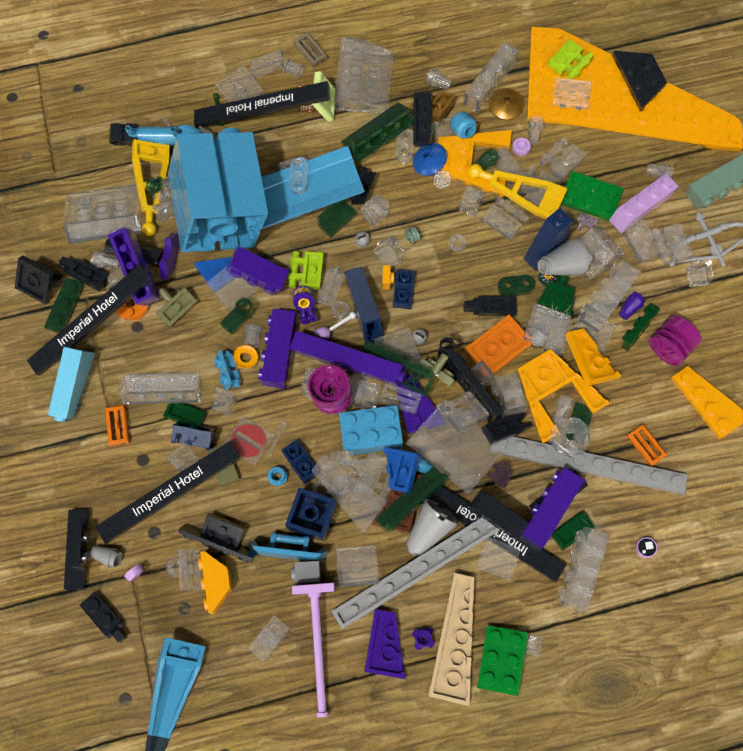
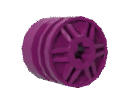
M671 315L663 323L661 329H658L649 338L648 342L652 351L662 361L676 367L680 366L689 356V353L693 352L702 342V337L688 320L677 315Z
M334 365L321 366L311 374L308 380V391L315 406L321 412L338 414L350 405L353 398V390L347 374L340 367Z

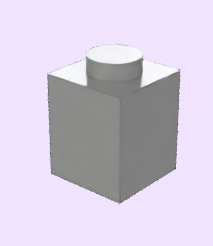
M296 562L295 568H291L292 580H295L296 585L321 584L320 562Z

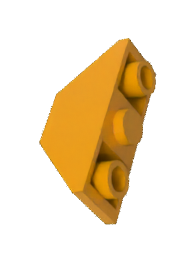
M203 551L200 552L201 558H198L199 569L203 570L204 578H201L202 590L206 591V598L203 599L205 610H208V613L213 615L217 613L233 591L231 574L226 566Z

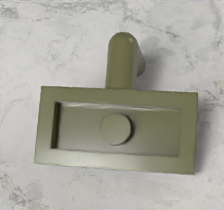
M185 287L173 297L164 288L157 289L158 293L167 303L156 313L168 326H171L197 300Z
M443 353L437 362L431 358L428 360L422 358L418 364L451 387L456 382L453 379V373L447 369L441 370L449 358Z

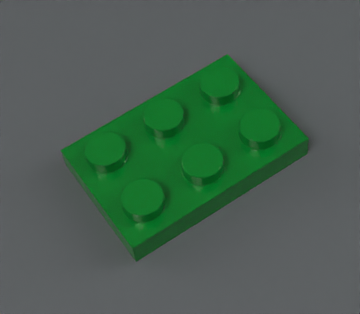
M572 171L565 187L567 191L561 205L609 221L616 211L624 188Z
M487 625L477 684L478 689L519 697L529 633Z

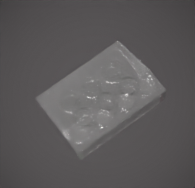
M341 37L334 97L335 110L388 114L394 51L359 38Z
M136 184L66 195L63 228L69 244L109 238L108 234L123 227L134 230L135 235L142 233V212Z
M446 399L407 442L409 446L468 495L506 450L500 443L490 445L482 429Z

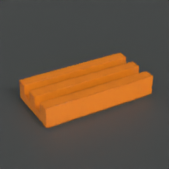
M125 405L105 408L109 446L130 443ZM118 410H121V419H122V428H123V437H124L123 439H121V431H120V422H119V412H118ZM112 411H114L117 440H114L111 419Z
M643 424L626 436L650 467L667 456L666 452ZM639 431H641L644 434V436L648 439V441L651 443V445L655 448V450L659 453L660 456H657L650 445L640 435Z

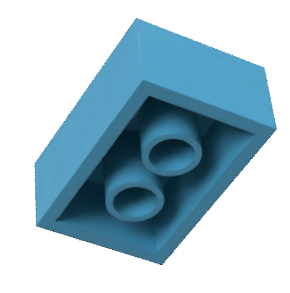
M397 405L339 413L345 456L384 451V447L392 449L403 448Z

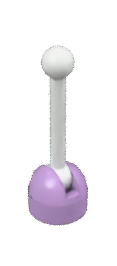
M350 312L348 317L330 328L319 327L315 330L317 338L328 340L332 330L350 319H355L356 313Z

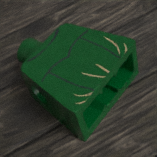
M558 275L556 282L548 281L534 310L535 313L569 322L573 309L574 288L567 286L569 280L567 276Z

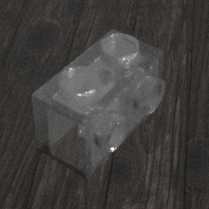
M517 372L494 377L491 390L493 396H497V400L502 407V418L512 414L526 413L528 408Z

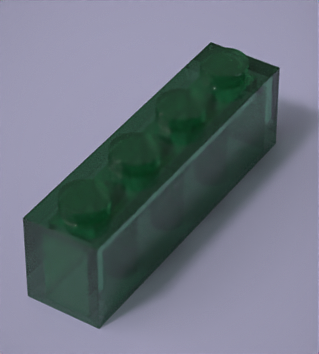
M396 103L341 141L343 147L348 146L353 160L356 162L361 161L413 125L410 109L400 103Z

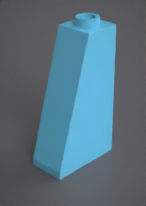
M63 348L48 415L54 416V420L66 422V419L74 418L95 353L76 348Z

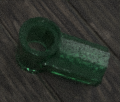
M247 298L239 299L234 309L220 322V325L229 334L233 335L246 320L254 316L255 310L251 301ZM249 306L246 312L241 311L242 307Z

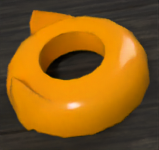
M242 345L237 347L233 358L237 368L249 369L257 363L258 354L253 347ZM244 353L249 354L251 360L247 363L242 362L240 356Z

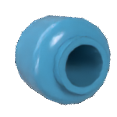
M462 111L453 116L450 127L459 138L465 139L473 136L477 123L469 113Z

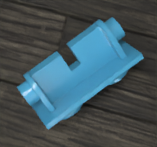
M222 349L219 350L214 363L220 372V383L224 386L225 392H227L231 386L233 388L240 387L241 379L238 370H230V368L236 367L233 354L230 351L222 353Z

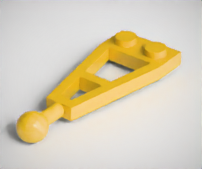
M134 139L132 142V163L141 212H146V223L142 226V232L146 236H153L157 230L153 223V214L158 212L169 165V145ZM140 160L162 164L157 184L143 182ZM145 190L155 191L152 206L147 205Z
M472 164L468 169V173L472 178L482 177L489 180V186L543 219H547L559 209L567 191V188L550 181L495 170L494 174L484 171L479 164ZM497 180L515 182V185L510 190L497 182ZM522 184L547 189L539 207L517 194Z

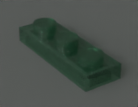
M65 278L44 325L46 330L59 333L68 325L85 286L82 282Z

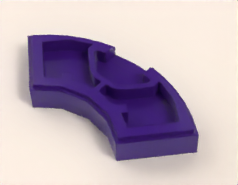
M171 233L165 238L164 253L159 261L160 278L162 280H168L174 270L178 253V233Z

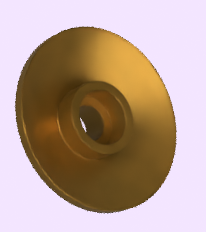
M499 89L491 95L489 109L495 117L501 120H512L522 113L524 100L520 93L513 89Z

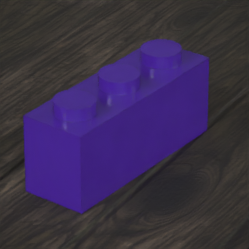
M239 246L234 250L226 268V271L230 272L231 276L242 278L251 286H259L271 295H276L281 291L289 272Z

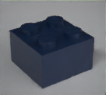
M298 488L285 524L286 528L325 542L338 505L337 500Z

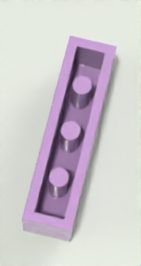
M664 174L620 206L609 221L622 234L668 200L679 186L667 174Z

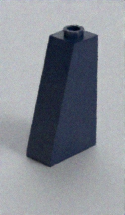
M561 208L557 209L545 220L524 256V260L535 271H538V261L542 257L566 242L573 220Z
M362 266L344 271L347 288L365 345L384 340L381 318Z

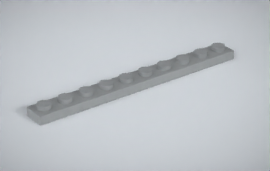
M511 437L490 446L489 453L561 469L565 467L570 471L576 470L579 473L684 495L686 490L687 474L517 437Z
M480 518L331 612L343 630L500 530L485 519Z

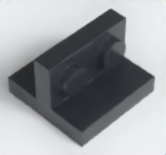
M22 255L18 258L14 288L46 305L50 302L52 289L63 282L64 276Z

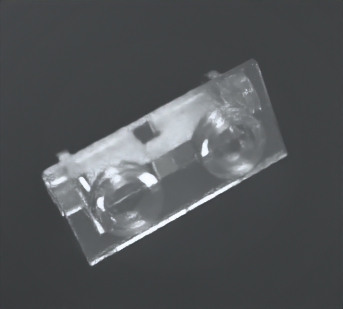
M333 267V269L327 270L315 302L333 308L345 275L339 272V268Z

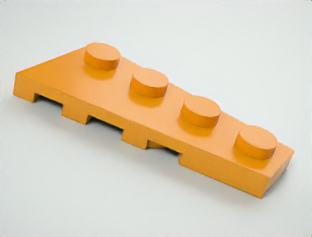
M687 366L671 378L719 440L743 424V409Z

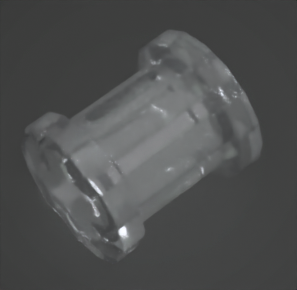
M287 58L283 64L282 72L292 74L297 79H300L305 65L295 63L290 58Z
M245 325L246 337L243 345L253 348L259 347V332H261L262 328L258 325Z

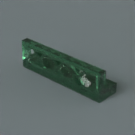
M367 340L363 345L364 353H370L376 357L403 365L405 370L410 373L411 379L400 383V385L427 397L437 377L434 372ZM425 379L429 382L423 391L417 388L415 381Z
M433 466L413 484L411 494L403 493L376 517L375 521L389 535L417 510L427 498L429 499L447 482L448 476L445 473L441 474Z

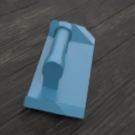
M272 532L270 547L258 546L254 540L249 542L261 556L321 561L328 555V551L325 548L315 553L308 552L310 536L300 537ZM276 542L303 545V551L275 548Z

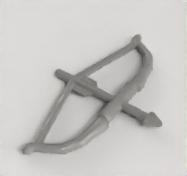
M697 212L696 220L700 221L704 231L695 235L691 234L678 242L673 249L672 262L669 263V266L672 267L680 262L718 258L721 266L724 267L726 263L723 256L743 243V238L723 252L721 246L715 243L712 235L731 227H743V222L721 223L719 226L708 229L704 221L705 216ZM708 238L711 244L710 251L712 256L676 259L677 251L683 245L695 240Z

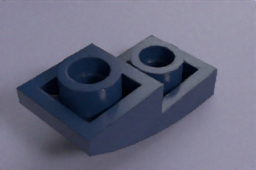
M397 269L392 308L411 309L415 271Z
M295 440L281 450L304 485L320 475L319 470L298 440Z

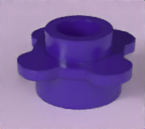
M427 627L425 630L419 631L416 629L413 631L412 636L416 642L414 646L417 650L434 646L431 628Z

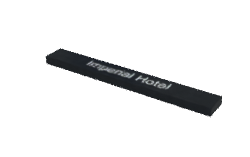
M328 81L196 109L194 110V126L196 128L199 126L206 127L329 101L330 86Z
M139 264L27 360L36 375L40 376L62 357L64 347L73 348L153 280L143 265Z
M229 441L95 526L103 542L108 544L241 459L233 443Z
M429 479L419 495L424 500L428 498L439 503L438 507L446 508L466 527L482 518L468 507L469 503ZM500 530L487 538L488 541L554 583L557 582L566 567V564L521 536L516 541Z

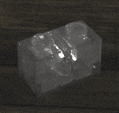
M273 615L247 649L266 663L291 632V629Z

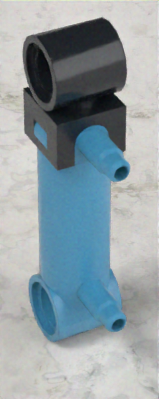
M112 123L110 124L109 143L116 146H125L127 144L132 146V142L135 139L175 145L177 134H181L187 129H196V127L190 125L155 127L139 126L138 124Z

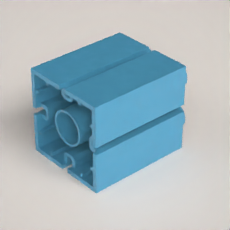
M195 128L187 129L181 134H177L168 176L181 252L215 250L214 244L217 241L220 243L221 250L236 249L238 246L244 249L254 248L260 230L268 215L253 132L240 133V130L237 128H226L218 133L216 139H213L212 133H203L202 130Z

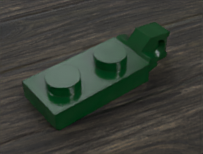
M650 303L644 308V316L642 318L638 317L633 324L634 329L632 331L628 330L622 338L624 341L622 348L629 351L649 327L660 311L658 307Z

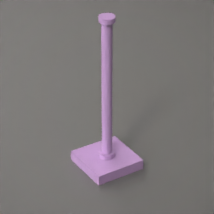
M335 583L292 586V595L308 593V597H311L318 703L316 717L329 716V712L326 711L319 597L321 592L336 591Z

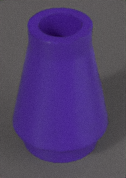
M636 292L629 294L618 315L624 320H628L629 317L644 306L645 299Z

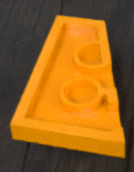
M584 328L569 331L565 334L586 386L616 380L621 377V374L618 371L615 372L609 365V359L607 357L604 358L598 351L597 344Z

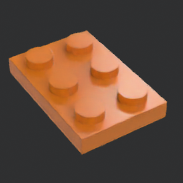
M507 315L468 345L465 351L483 372L491 378L532 346L534 342L510 315Z

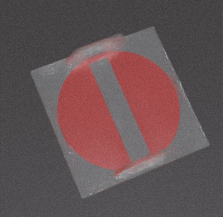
M242 416L222 445L231 441L241 459L255 466L275 437V434Z

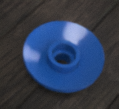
M432 143L430 146H422L413 157L415 171L423 176H430L439 172L447 160L446 150L437 143Z

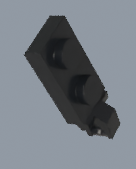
M63 256L59 260L60 268L65 270L68 276L99 292L110 280L108 273L79 258L72 261Z
M478 296V298H473V301H464L463 311L473 312V315L516 316V296Z
M96 591L79 605L108 639L113 636L118 643H122L127 638L120 630L123 627L122 621Z

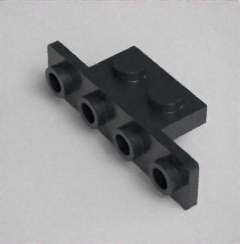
M87 509L68 511L64 575L65 590L85 589L86 563H88L87 543H89L90 538L88 531L89 510Z
M211 513L206 515L202 530L188 524H184L179 528L178 533L182 534L184 538L189 540L195 539L206 547H215L224 554L235 555L241 561L252 562L257 556L256 551L240 545L246 527Z

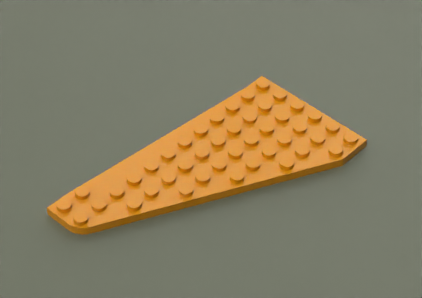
M531 28L527 122L567 124L703 145L705 148L741 152L743 149V127L736 116L668 82L666 87L640 111L612 54L560 28ZM569 39L584 48L581 55H586L587 52L593 54L590 63L580 70L581 73L571 81L566 78L568 74L566 71L560 76L547 66L548 61ZM574 61L571 65L575 66L577 62Z

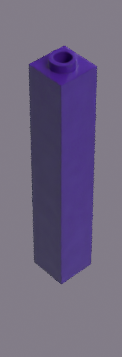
M299 331L295 332L289 348L296 354L399 387L400 383H403L406 378L405 368L401 364Z

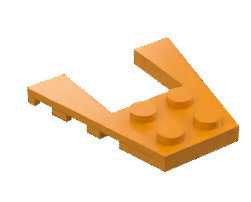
M512 130L475 133L473 136L461 139L457 135L439 137L438 144L446 150L447 160L444 167L437 174L453 180L464 181L467 185H475L482 188L483 191L489 193L491 191L499 194L500 197H504L502 193L489 186V180L482 177L472 178L468 173V169L472 163L474 145L509 149ZM498 179L497 182L505 186L506 180Z
M551 349L518 368L541 443H546L559 435V431L539 401L569 383H572L592 414L609 405L607 399L605 400L592 386H586L582 377L575 373Z

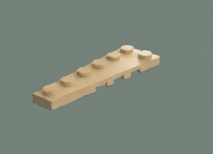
M454 573L428 695L429 697L466 706L470 704L474 577Z

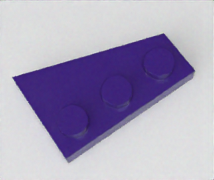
M375 609L364 672L405 679L396 615L393 612Z

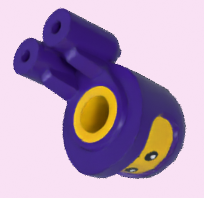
M308 286L297 287L293 292V305L296 309L300 310L301 324L305 325L309 320L315 322L317 320V310L313 308L314 293L312 289Z

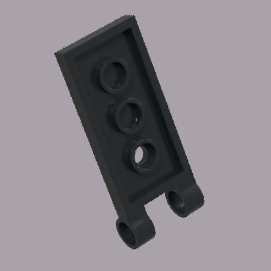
M450 337L441 339L437 359H439L440 353L448 356L449 358L444 366L454 374L453 378L488 423L499 420L503 413L500 403L491 398L466 366L467 363L463 356L458 355L454 351V340ZM448 342L452 345V348L442 347V344Z

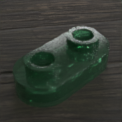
M529 275L503 277L498 282L497 290L502 296L528 295L534 290L535 281ZM526 281L529 283V285L526 286L523 284V282ZM508 283L510 287L507 288L504 284Z

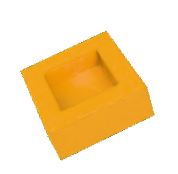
M383 265V290H390V283H394V272H390L391 265Z

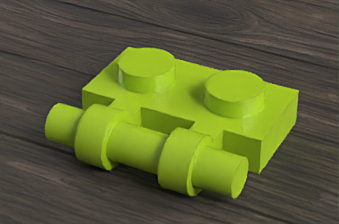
M569 39L548 61L547 66L560 76L566 71L568 73L566 78L571 81L581 73L580 70L590 63L593 54L587 52L586 55H581L584 48ZM574 61H576L577 64L575 66H572L571 64Z
M294 251L292 258H290L289 287L296 288V283L302 281L301 286L320 290L324 253L305 251V257L300 258V252ZM299 266H303V273H298Z

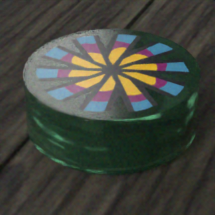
M541 273L538 275L539 282L544 286L547 285L548 281L556 282L558 275Z

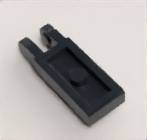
M525 412L485 424L481 429L489 444L493 445L519 435L533 426L530 422L520 425L519 421L526 417Z

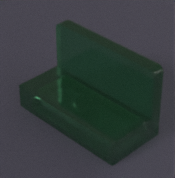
M347 199L333 203L317 217L318 227L329 238H332L357 216V212L347 203Z

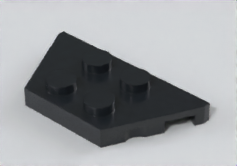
M613 51L612 57L639 110L642 111L666 87L667 81L653 54Z

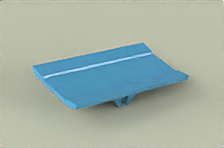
M348 146L261 177L268 215L262 229L363 193L364 189Z

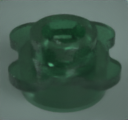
M161 176L148 179L146 190L149 191L150 196L162 190Z

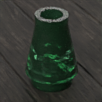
M491 147L486 149L473 164H479L484 170L497 164L500 156Z

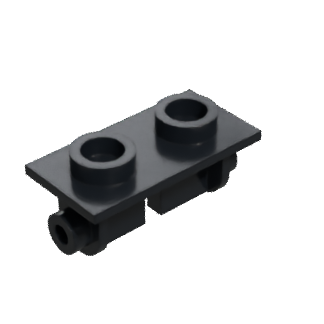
M366 167L358 169V175L364 192L350 197L351 205L365 204L376 172L369 173Z

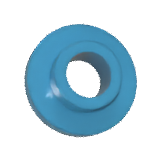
M273 467L268 472V480L274 486H281L287 480V472L282 467ZM276 474H281L279 480L274 479Z

